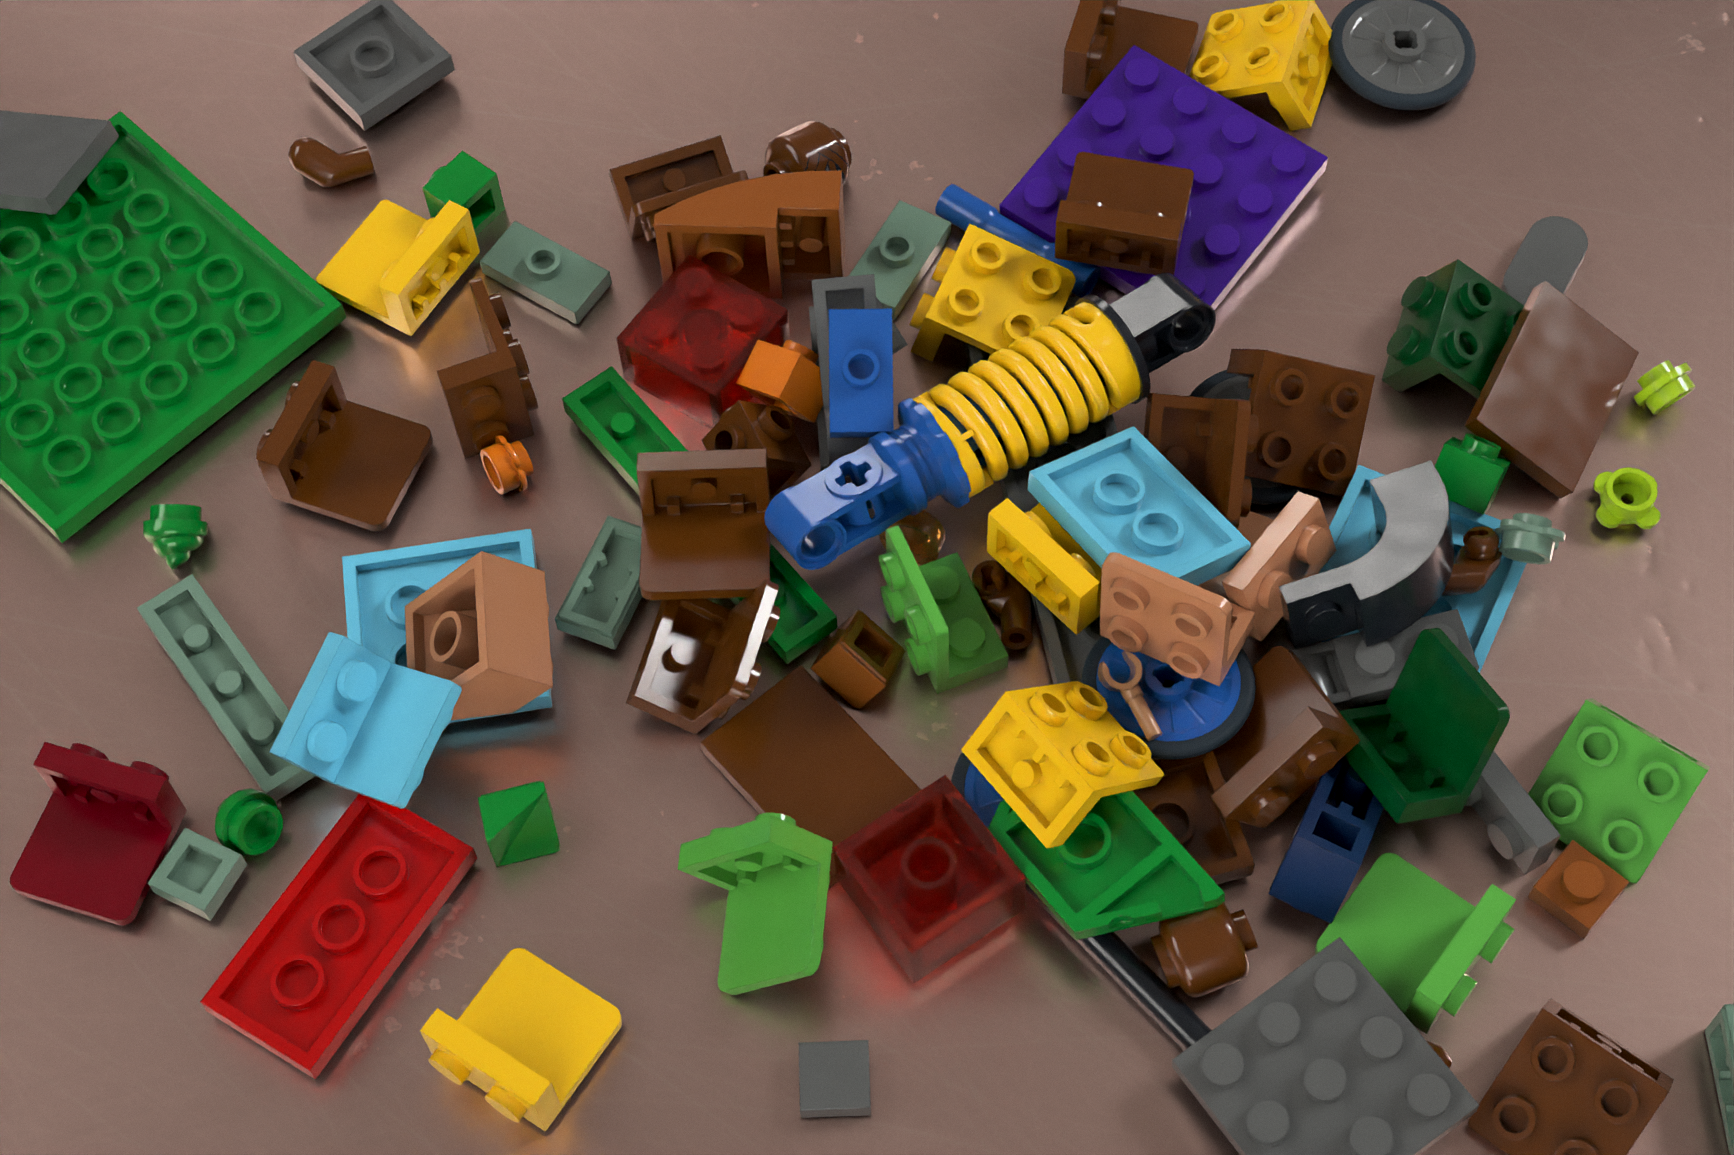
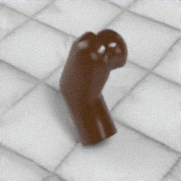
M300 137L293 142L288 153L289 162L298 173L323 187L336 186L376 173L367 146L338 154L314 138Z
M1478 526L1471 528L1463 536L1465 546L1459 550L1454 558L1449 582L1441 596L1472 594L1478 592L1486 585L1500 565L1502 552H1499L1498 547L1499 536L1493 529Z
M986 560L981 562L973 570L972 581L983 605L1001 619L1002 643L1014 650L1026 648L1033 641L1032 598L1030 591L1014 576L1006 572L1005 568L997 561Z

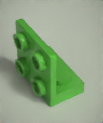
M899 525L886 529V553L879 556V562L887 585L880 587L881 596L891 621L896 623L902 620L910 638L905 639V646L916 674L920 676L927 673L936 693L939 694L1008 668V654L958 552L918 566Z
M1591 698L1585 700L1528 795L1561 835L1559 837L1560 841L1569 845L1574 840L1630 883H1637L1710 767Z

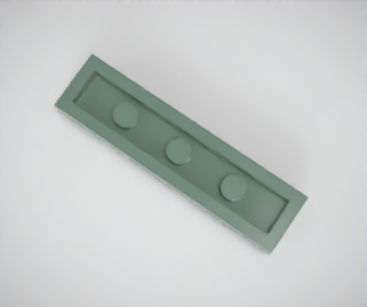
M193 574L137 607L151 632L262 792L272 797L276 802L315 777V775L270 753L289 713V709Z

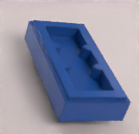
M892 308L828 309L830 438L873 437L880 432L889 434L894 431Z

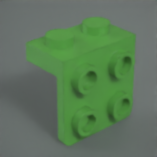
M762 813L757 815L754 821L733 828H715L710 831L708 836L681 844L678 870L729 890L718 974V988L728 994L737 995L813 975L820 965L823 951V932L827 893L830 884L833 842L796 826V821L790 816L780 813Z
M1384 853L1379 856L1339 910L1332 924L1330 923L1320 936L1315 946V955L1341 937L1408 1020L1427 1034L1443 1010L1455 1017L1478 983L1468 975L1479 959L1482 957L1492 964L1508 942L1515 929L1506 924L1505 920L1516 899L1494 884H1491L1475 907L1394 853Z

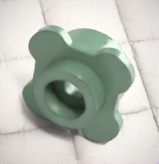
M1516 513L1513 515V519H1502L1500 528H1495V532L1498 534L1499 539H1501L1499 552H1502V555L1509 559L1529 564L1550 563L1553 550H1557L1559 542L1564 541L1565 533L1551 528V520L1529 513Z

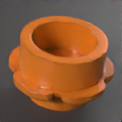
M502 435L495 436L496 443L480 451L481 461L491 484L500 495L516 488L519 492L527 488L526 477L534 473L531 459L525 447L518 440L513 443H507L506 438Z

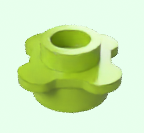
M1626 467L1618 469L1613 473L1602 472L1596 477L1593 488L1600 494L1601 505L1596 512V518L1603 526L1616 528L1619 524H1636L1642 529H1651L1657 525L1661 514L1654 507L1658 490L1657 482L1652 476L1640 469ZM1621 498H1627L1631 500L1632 503L1625 504L1622 502Z

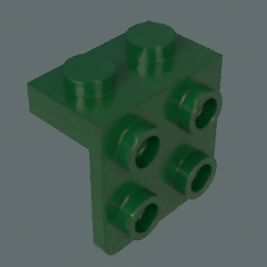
M1459 259L1426 277L1420 276L1416 278L1406 288L1401 299L1403 310L1397 330L1387 345V354L1389 356L1382 381L1400 393L1441 373L1478 399L1524 305Z
M1440 628L1424 629L1420 632L1386 704L1339 711L1361 740L1344 755L1345 759L1397 824L1461 813L1510 719L1507 704Z

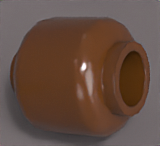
M1225 902L1215 908L1159 921V934L1150 937L1170 989L1181 986L1182 990L1192 997H1200L1246 978L1250 968L1246 953L1258 948L1256 938L1244 910L1241 909L1230 914Z

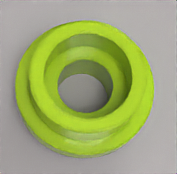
M1669 360L1660 363L1637 380L1642 390L1635 395L1634 400L1639 406L1646 404L1653 415L1660 413L1685 397L1696 387L1688 376L1692 369L1687 362L1675 368Z

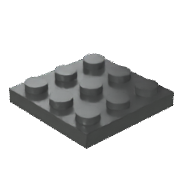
M1341 937L1172 1059V1068L1240 1155H1420L1476 1113L1479 1107L1476 1100Z

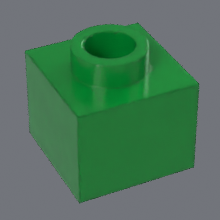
M463 150L446 166L438 168L432 174L428 183L422 187L431 218H435L446 203L451 200L469 209L476 236L505 210L497 173Z
M1466 433L1463 440L1452 437L1444 443L1435 463V468L1446 487L1448 500L1483 515L1488 511L1511 464V461L1498 456L1501 450L1499 445L1471 433Z

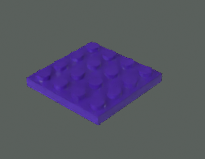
M1133 45L1000 203V214L1048 242L1055 243L1056 218L1060 200L1067 199L1076 155L1079 152L1191 169L1194 172V179L1174 275L1215 311L1325 172L1328 157ZM1098 266L1100 267L1099 278L1126 295L1155 276Z

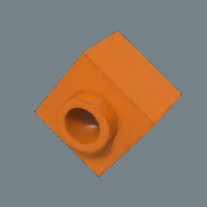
M757 340L736 384L764 404L781 407L787 414L813 423L823 406L820 367L816 365L819 358L818 354L791 340H786L783 347Z

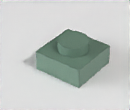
M184 828L149 880L148 885L156 895L211 921L246 868L247 863L241 854L190 829Z

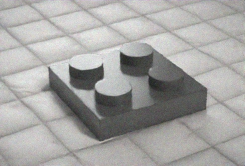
M370 0L293 51L298 67L364 131L455 70L452 56L393 0Z

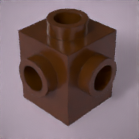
M738 400L733 406L722 413L719 422L702 439L706 450L766 448L770 502L778 493L791 487L812 465L795 434L794 422L781 407Z

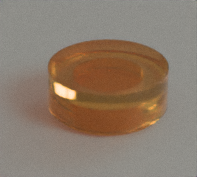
M922 511L915 516L907 515L888 527L891 528L899 525L918 565L936 560L946 540V531L940 521L926 511ZM885 530L883 533L879 534V538L883 547L886 549Z

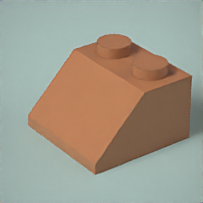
M480 551L405 606L407 668L450 680L462 688L461 694L453 708L451 720L514 713L553 687V661L550 653L549 604L546 596L545 571Z

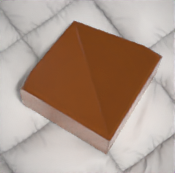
M858 609L829 636L810 669L848 703L858 709L862 708L887 686L906 651L863 611Z

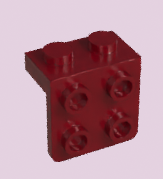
M44 742L33 766L53 793L10 876V885L19 895L116 925H127L135 919L149 891L150 886L148 882L162 863L187 809L171 786L169 776L156 766L142 761H133L129 767L109 761L105 754L85 744L73 743L70 749Z

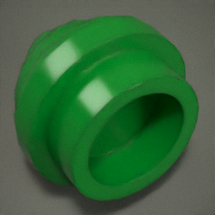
M158 504L150 506V520L143 522V535L149 543L153 544L154 551L161 558L166 559V563L171 569H177L179 565L186 563L191 556V551L201 547L204 537L207 536L208 523L201 521L202 508L199 506L186 504Z
M253 788L238 790L222 801L216 811L215 832L218 841L223 846L241 855H259L268 851L278 841L283 829V817L275 800L264 792Z

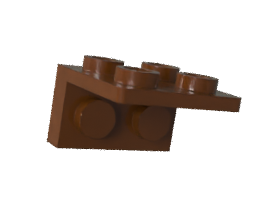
M1080 0L1064 49L1062 94L1089 99L1133 45L1186 75L1198 35V23L1120 6L1121 0Z
M1079 152L1076 155L1067 199L1060 200L1055 231V258L1152 275L1171 273L1174 275L1194 172L1186 168Z
M1231 349L1227 373L1249 378L1247 389L1251 390L1249 398L1251 414L1257 415L1259 425L1255 450L1253 453L1246 454L1244 476L1344 497L1356 470L1375 375L1269 350Z
M1550 998L1482 1098L1477 1112L1469 1118L1468 1126L1509 1155H1627L1669 1093L1674 1079Z

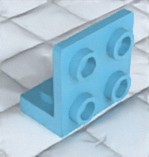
M329 632L281 727L270 753L328 783L403 809L407 806L413 792L422 781L426 764L442 731L447 727L452 718L453 708L461 694L462 688L450 680L393 664L349 638Z

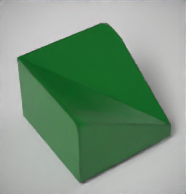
M544 781L528 783L483 794L481 797H478L486 841L496 867L554 854L560 850L554 813Z

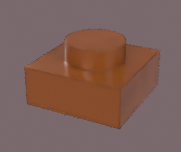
M1572 840L1533 886L1528 898L1581 938L1585 939L1623 893L1629 881Z

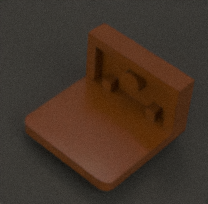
M721 135L609 170V176L631 240L645 236L647 243L656 242L654 216L658 212L710 189L749 179L746 170L733 172Z
M481 276L469 280L489 354L437 371L457 439L465 459L478 455L482 449L495 444V436L502 435L506 438L507 443H513L517 440L533 436L534 431L529 411L539 408L527 375L530 374L524 352L518 338L513 339L509 330L511 323L503 299L499 292L488 295Z
M312 360L302 379L296 380L289 388L285 400V408L274 428L268 429L262 435L257 447L256 461L272 498L371 531H382L391 522L433 443V437L430 429L423 424L348 401L335 367Z
M1149 393L1146 403L1143 436L1238 529L1240 517L1246 518L1248 516L1252 500L1250 479H1244L1246 454L1254 452L1258 439V417L1256 414H1251L1250 401Z
M766 448L637 453V479L642 510L639 576L642 597L647 600L750 597L756 587L764 580L770 581V531L764 521L765 511L770 503Z
M764 580L756 587L750 597H745L731 610L708 599L662 600L626 704L694 734H697L715 718L722 720L731 706L739 699L747 700L757 685L762 666L755 662L760 644L765 643L770 638L780 616V608L773 605L779 585L769 580Z
M1282 646L1272 648L1252 667L1256 690L1251 712L1242 728L1229 741L1213 750L1222 777L1226 783L1211 796L1212 800L1224 817L1263 829L1283 814L1295 800L1320 777L1332 769L1345 754L1361 741L1294 652Z

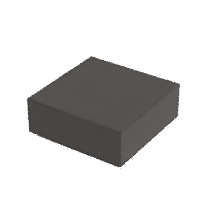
M868 1040L799 1043L801 1118L871 1115Z

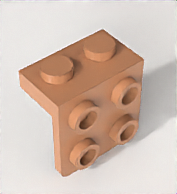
M1299 491L1274 520L1249 511L1246 518L1240 517L1237 530L1251 543V548L1233 569L1197 585L1223 596L1231 603L1255 612L1254 628L1249 636L1260 641L1264 640L1283 617L1278 586L1318 574L1337 551L1319 498Z
M1116 552L1110 553L1102 564L1100 635L1108 638L1114 645L1124 651L1143 653L1170 665L1173 670L1185 677L1192 679L1201 678L1220 687L1254 628L1255 612L1231 603L1221 595Z

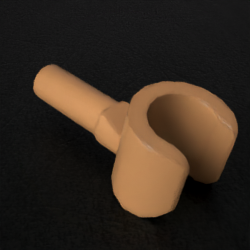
M1127 651L1122 652V656L1130 668V677L1125 683L1114 681L1105 662H1101L1098 666V677L1102 685L1110 691L1121 693L1126 704H1129L1148 741L1161 736L1162 731L1143 697L1144 694L1138 684L1142 676V665L1137 656Z

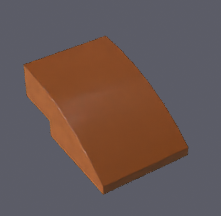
M803 171L742 180L697 194L655 214L654 231L665 295L783 299L784 280H815L843 277L846 238L842 171Z

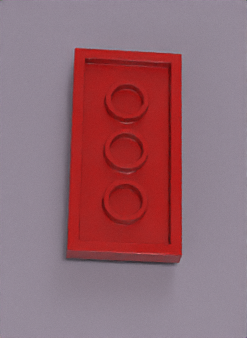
M358 794L200 1003L207 1012L316 1080L477 860L474 848L406 808L400 809Z

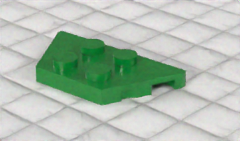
M1133 791L1101 797L1061 846L1047 849L1005 800L999 803L987 829L988 838L1075 940L1218 907L1225 902L1224 891Z

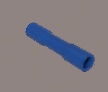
M955 184L949 185L941 194L935 208L936 215L950 221L965 232L970 223L1071 270L1076 278L1071 291L1072 294L1082 298L1090 294L1100 277V267L1092 264L1056 259L1055 243L1048 242L1006 218L995 207Z

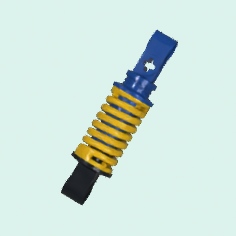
M1161 273L1153 276L1144 285L1111 304H1108L1096 295H1085L1076 301L1074 307L1051 319L1048 326H1039L1032 330L1028 337H1020L1011 342L1008 349L1001 348L992 353L988 361L980 360L970 366L968 372H959L952 376L947 385L939 384L930 389L929 392L926 391L914 399L907 398L898 404L897 417L900 425L898 429L889 434L880 432L869 438L868 444L838 458L819 473L796 486L789 487L778 493L771 500L765 511V525L802 568L816 570L829 565L839 555L868 538L883 533L890 525L907 515L915 516L926 510L927 502L935 499L936 496H941L946 502H949L956 508H961L970 502L969 498L994 484L993 481L1005 478L1008 474V467L1020 469L1027 464L1029 456L1037 458L1047 453L1049 444L1052 446L1061 445L1067 441L1069 433L1079 434L1086 430L1089 421L1091 423L1100 422L1106 416L1113 414L1130 403L1136 404L1147 398L1151 389L1149 373L1183 353L1193 351L1201 346L1213 331L1216 322L1215 311L1171 273ZM847 474L850 476V483H846L845 476ZM873 508L874 516L870 518L868 509Z

